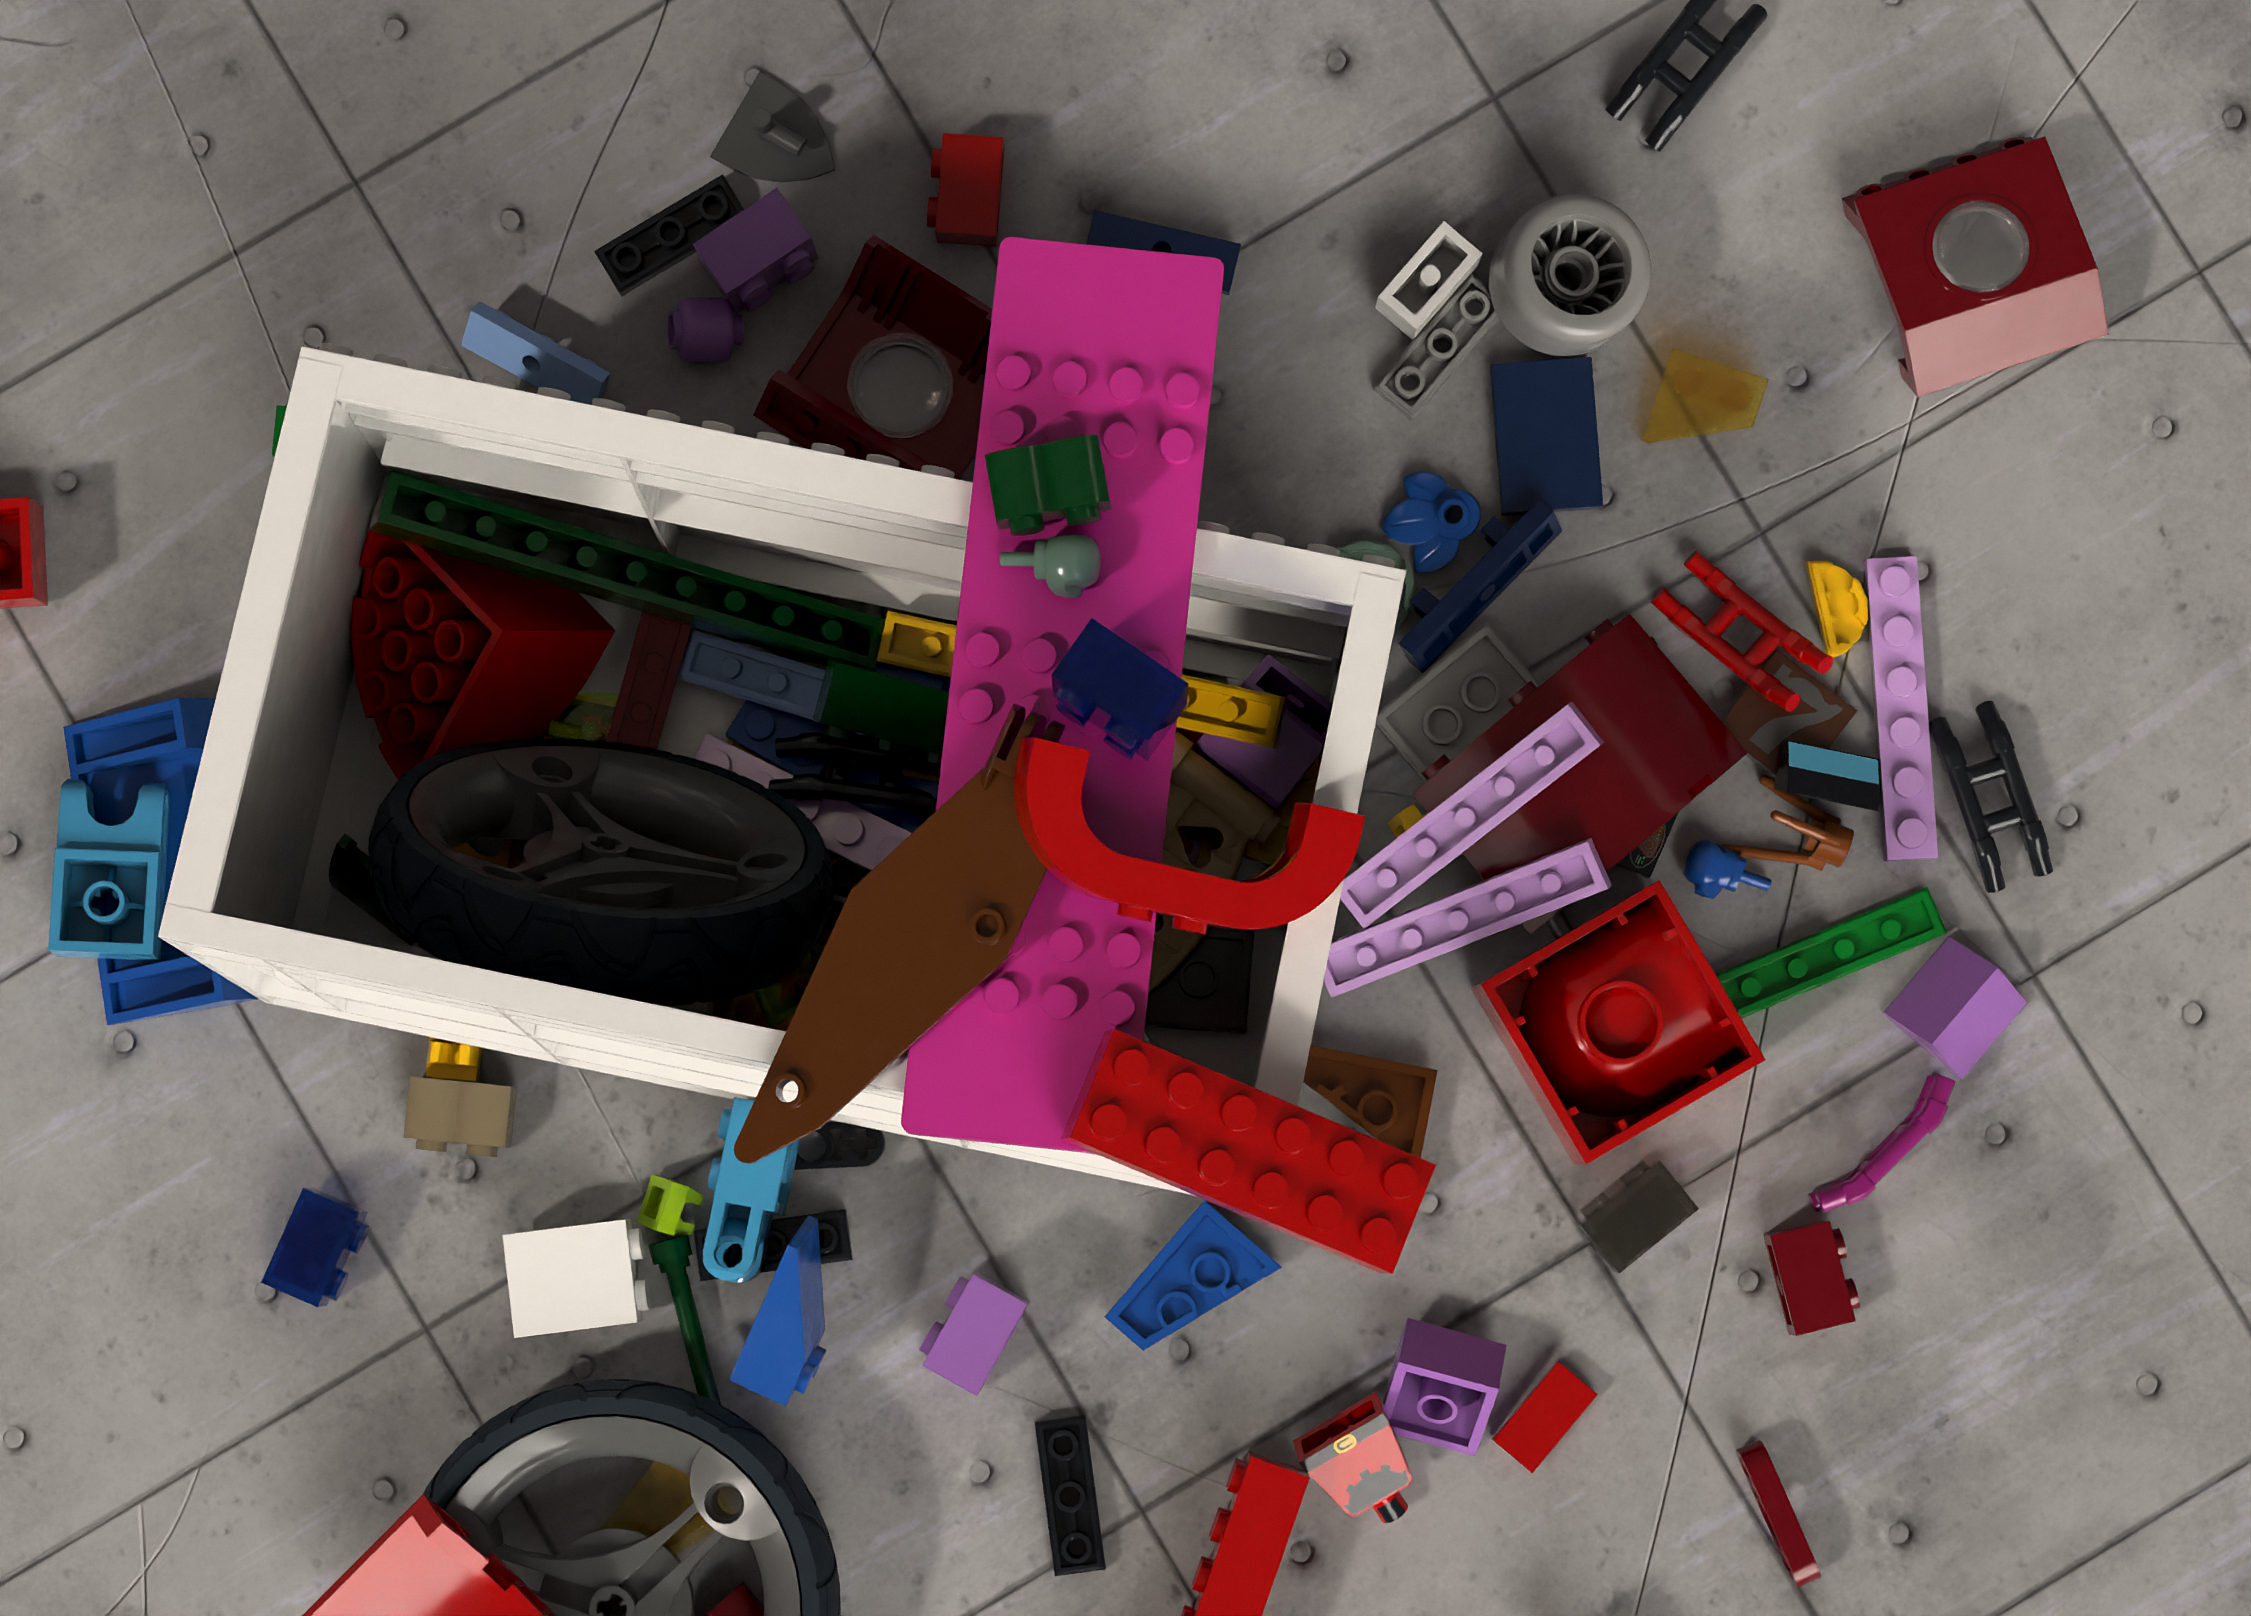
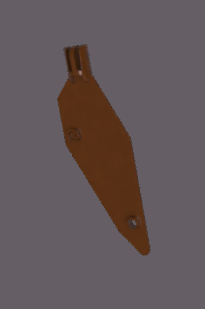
M1014 703L986 761L985 767L851 889L735 1142L734 1154L739 1161L746 1164L755 1163L822 1128L1007 960L1048 870L1030 848L1021 829L1015 808L1014 773L1021 738L1035 737L1058 743L1066 725L1052 721L1045 730V716L1031 712L1025 719V707ZM794 1081L798 1087V1094L793 1101L787 1102L783 1097V1088L788 1082Z

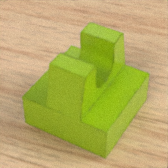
M652 1174L636 1223L673 1236L675 1234L692 1235L695 1225L682 1220L680 1216L684 1205L687 1203L701 1206L704 1195L696 1192L689 1186Z

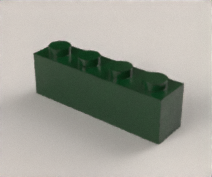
M829 659L813 719L825 724L824 734L849 741L854 740L856 732L875 737L873 747L898 754H903L905 745L924 750L922 760L941 765L949 691Z

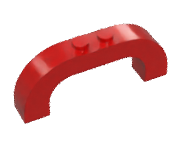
M1035 737L1021 738L1014 773V799L1018 821L1030 848L1048 871L1064 884L1087 896L1119 904L1117 911L1119 916L1151 922L1153 912L1174 916L1172 928L1206 935L1208 924L1235 929H1264L1283 925L1304 916L1323 903L1342 882L1357 853L1365 820L1364 815L1313 803H1295L1288 837L1280 856L1266 871L1247 880L1233 881L1119 854L1107 848L1094 836L1083 814L1081 796L1090 750Z

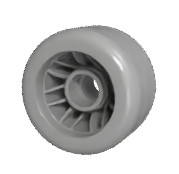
M1574 193L1554 196L1536 204L1525 212L1506 231L1497 244L1488 274L1491 302L1504 327L1527 347L1553 356L1584 354L1610 341L1626 328L1641 310L1651 283L1652 267L1649 250L1636 224L1626 213L1612 203L1586 194ZM1555 272L1564 273L1569 277L1572 291L1559 284Z

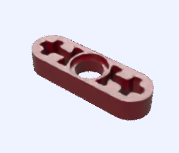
M1759 1439L1736 1449L1740 1465L1792 1582L1798 1588L1821 1578L1815 1558L1762 1441Z

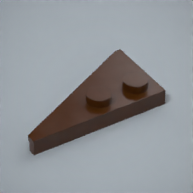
M1310 1045L1303 1083L1377 1140L1421 1158L1438 1070Z

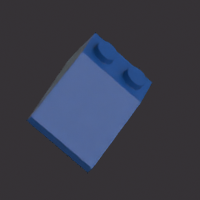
M809 1215L787 1245L729 1379L784 1406L787 1405L795 1391L802 1394L805 1393L811 1378H814L826 1353V1349L818 1346L825 1332L818 1219Z

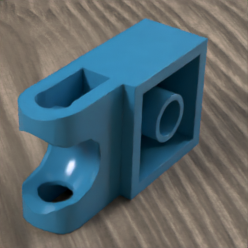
M67 779L61 785L57 848H55L48 944V950L57 957L161 961L162 939L158 937L164 913L170 816V794L165 783H147L143 785L138 792L134 814L124 823L113 826L101 824L96 820L93 793L83 780ZM112 893L113 897L119 902V906L116 911L113 910V914L106 916L105 913L97 909L98 902H106V895Z
M734 1097L732 1108L724 1107L718 1130V1138H723L725 1141L722 1159H713L708 1177L707 1188L715 1192L703 1248V1263L707 1271L716 1278L732 1283H745L755 1279L764 1265L774 1214L785 1216L800 1139L755 1163L746 1164L739 1161L734 1154V1145L754 1101ZM733 1244H740L742 1260L735 1267L729 1268L725 1261L728 1248Z

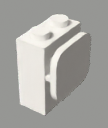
M631 1219L502 1235L514 1338L643 1321L642 1311L650 1310L648 1284L646 1279L638 1280L636 1260L644 1258L642 1233L640 1228L632 1229Z

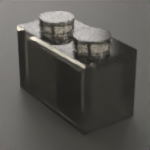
M1643 1159L1619 1177L1624 1184L1623 1187L1609 1198L1602 1191L1579 1210L1584 1215V1218L1576 1226L1614 1273H1621L1699 1209L1661 1161H1653L1650 1165H1647Z

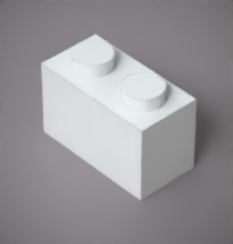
M1443 221L1378 296L1375 309L1410 339L1414 340L1466 278L1478 267L1483 253Z

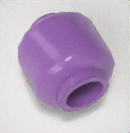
M687 297L680 301L677 310H670L669 347L670 349H677L680 358L684 361L724 362L730 358L733 346L741 345L743 342L742 315L733 314V309L726 298Z

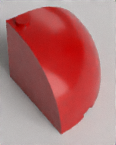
M368 532L359 566L365 568L361 596H353L351 635L353 663L366 718H374L383 740L378 747L396 778L399 780L401 776L415 765L450 750L486 742L535 739L541 736L560 717L583 688L616 630L578 592L380 533Z

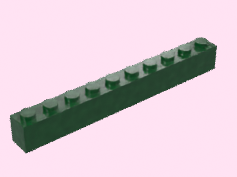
M391 471L382 480L369 526V531L826 667L829 659L871 671L876 666L886 621L884 619Z

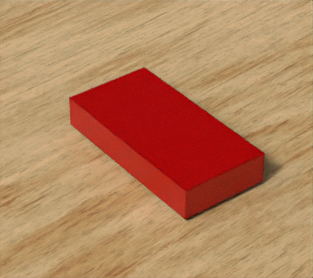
M1556 1361L1494 1435L1492 1440L1533 1473L1598 1394L1559 1361Z

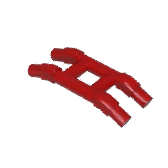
M1697 550L1694 551L1683 565L1709 591L1724 601L1723 604L1704 624L1702 619L1696 616L1684 604H1681L1665 588H1662L1652 598L1650 603L1668 618L1667 620L1680 632L1698 643L1748 683V686L1787 712L1793 711L1800 702V696L1760 667L1778 645H1781V648L1803 664L1809 665L1821 674L1830 670L1833 664V657L1816 647L1812 641L1802 636L1795 629H1791L1739 588L1732 579L1725 575L1718 567L1711 564ZM1739 614L1763 631L1744 655L1721 637Z

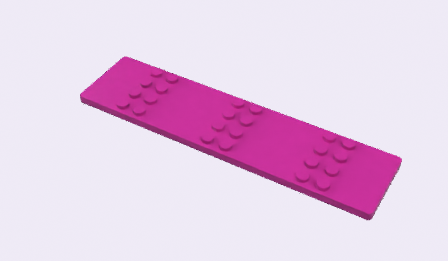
M1007 237L1000 243L936 811L985 767L1011 707L1016 703L1025 707V719L1031 712L1045 716V730L1052 721L1066 725L1058 743L1090 750L1082 787L1081 802L1086 823L1094 836L1107 848L1119 854L1162 864L1224 265L1221 260L1214 257ZM1098 435L1111 510L1100 512L1101 520L1087 525L1069 526L1066 519H1055L1044 522L1045 529L1043 531L1025 536H1012L1010 529L999 530L987 472L986 454L1022 446L1042 445L1071 437ZM1065 535H1086L1091 537L1099 546L1101 554V566L1097 582L1084 588L1083 594L1078 598H1065L1055 595L1049 589L1046 580H1036L1034 567L1000 565L1001 552H1034L1035 543L1038 539L1048 540L1049 537ZM1047 870L1007 960L909 1048L901 1114V1125L904 1131L908 1134L1095 1154L1064 1141L1061 1137L1104 1032L1117 1029L1140 1040L1144 1038L1157 913L1153 912L1151 922L1117 915L1119 904L1078 892L1061 882Z

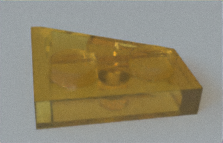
M1672 348L1641 441L1654 443L1752 428L1769 379Z

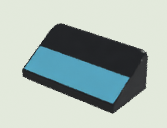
M1784 739L1774 789L1790 794L1878 811L1880 806L1879 759Z

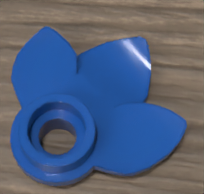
M1417 472L1404 477V488L1409 499L1400 502L1388 512L1381 525V529L1396 541L1408 545L1415 544V571L1418 573H1429L1447 566L1456 558L1461 539L1469 537L1478 528L1481 521V508L1477 499L1472 494L1460 489H1451L1441 476L1430 472ZM1459 505L1463 510V517L1458 523L1452 524L1447 519V511L1451 506Z

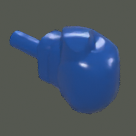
M1700 840L1692 846L1687 856L1683 873L1686 879L1695 885V894L1714 899L1723 888L1735 892L1739 882L1765 891L1769 890L1772 882L1769 878L1744 870L1746 866L1745 857L1739 856L1735 852L1710 840Z

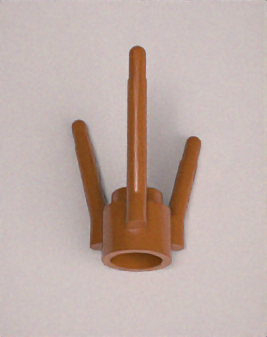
M1762 775L1759 778V782L1763 786L1815 819L1809 824L1777 810L1772 811L1770 815L1773 820L1805 834L1802 848L1810 851L1809 854L1744 845L1723 844L1722 846L1742 857L1802 864L1820 871L1823 870L1826 863L1840 867L1850 850L1854 830L1840 825V818L1823 812L1802 797L1775 790V781L1766 775Z

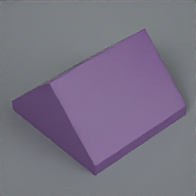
M1949 936L1891 1002L1883 1014L1958 1079L1962 1080L2027 1002L1997 966Z

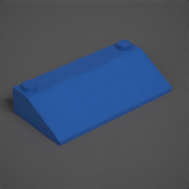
M175 698L63 727L71 779L83 780L90 787L93 793L95 818L99 823L108 826L124 823L134 814L138 792L143 785L147 783H165L170 794V816L164 909L216 698ZM112 893L107 894L106 902L99 901L97 909L105 913L106 916L113 914V910H117L119 902L113 897ZM162 940L161 961L97 958L107 1025L212 1009L259 999Z

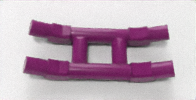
M1936 1074V1077L1928 1075L1912 1111L1852 1172L1842 1180L1808 1193L1814 1211L1819 1212L1822 1210L1825 1213L1847 1204L1849 1206L1867 1198L1876 1189L1875 1185L1927 1133L1931 1134L1941 1124L1948 1109L1946 1104L1956 1081Z

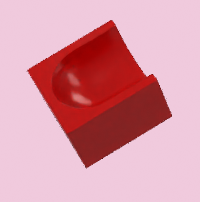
M1660 880L1641 889L1471 988L1573 1164L1587 1165L1766 1060Z

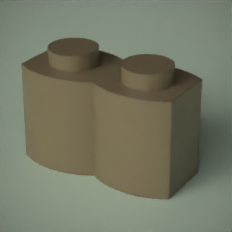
M410 1076L403 1138L417 1139L416 1149L446 1152L447 1142L467 1144L466 1154L497 1157L498 1147L511 1148L517 1087Z

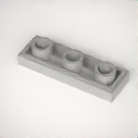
M1471 273L1374 385L1373 390L1410 421L1414 419L1499 320L1491 302L1489 288ZM1437 339H1444L1449 343L1450 350L1446 353H1439L1433 348L1432 343Z

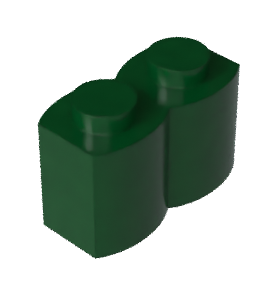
M1098 435L1071 437L1042 445L1010 448L985 455L996 522L999 530L1010 529L1012 536L1039 533L1045 529L1044 522L1055 519H1066L1069 526L1095 523L1101 520L1100 512L1111 510Z

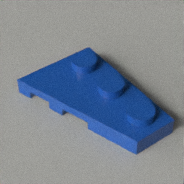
M1204 1200L1104 1317L1144 1351L1282 1267Z

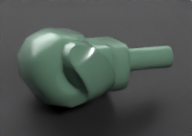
M1065 535L1049 537L1048 540L1038 539L1035 543L1034 552H1001L1000 565L1034 567L1036 580H1046L1049 589L1055 595L1065 598H1078L1083 594L1084 588L1097 582L1100 573L1101 554L1099 546L1091 537L1086 535Z

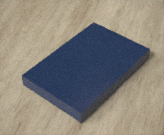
M1592 357L1491 364L1490 374L1501 516L1526 514L1539 499L1554 512L1602 509L1603 495Z

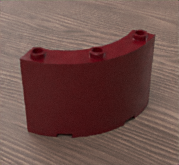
M1630 613L1615 625L1608 618L1585 637L1590 644L1587 648L1538 688L1532 681L1524 685L1508 699L1514 708L1450 761L1443 754L1421 773L1427 782L1412 795L1430 813L1570 702L1575 704L1604 741L1598 748L1462 853L1484 880L1589 838H1592L1605 871L1608 872L1748 753ZM1565 906L1521 924L1532 935Z

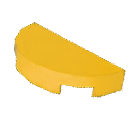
M1807 561L1805 567L1824 650L1835 658L1846 653L1860 639L1868 621V599L1860 581L1856 577L1853 578L1845 569L1833 565L1829 561Z

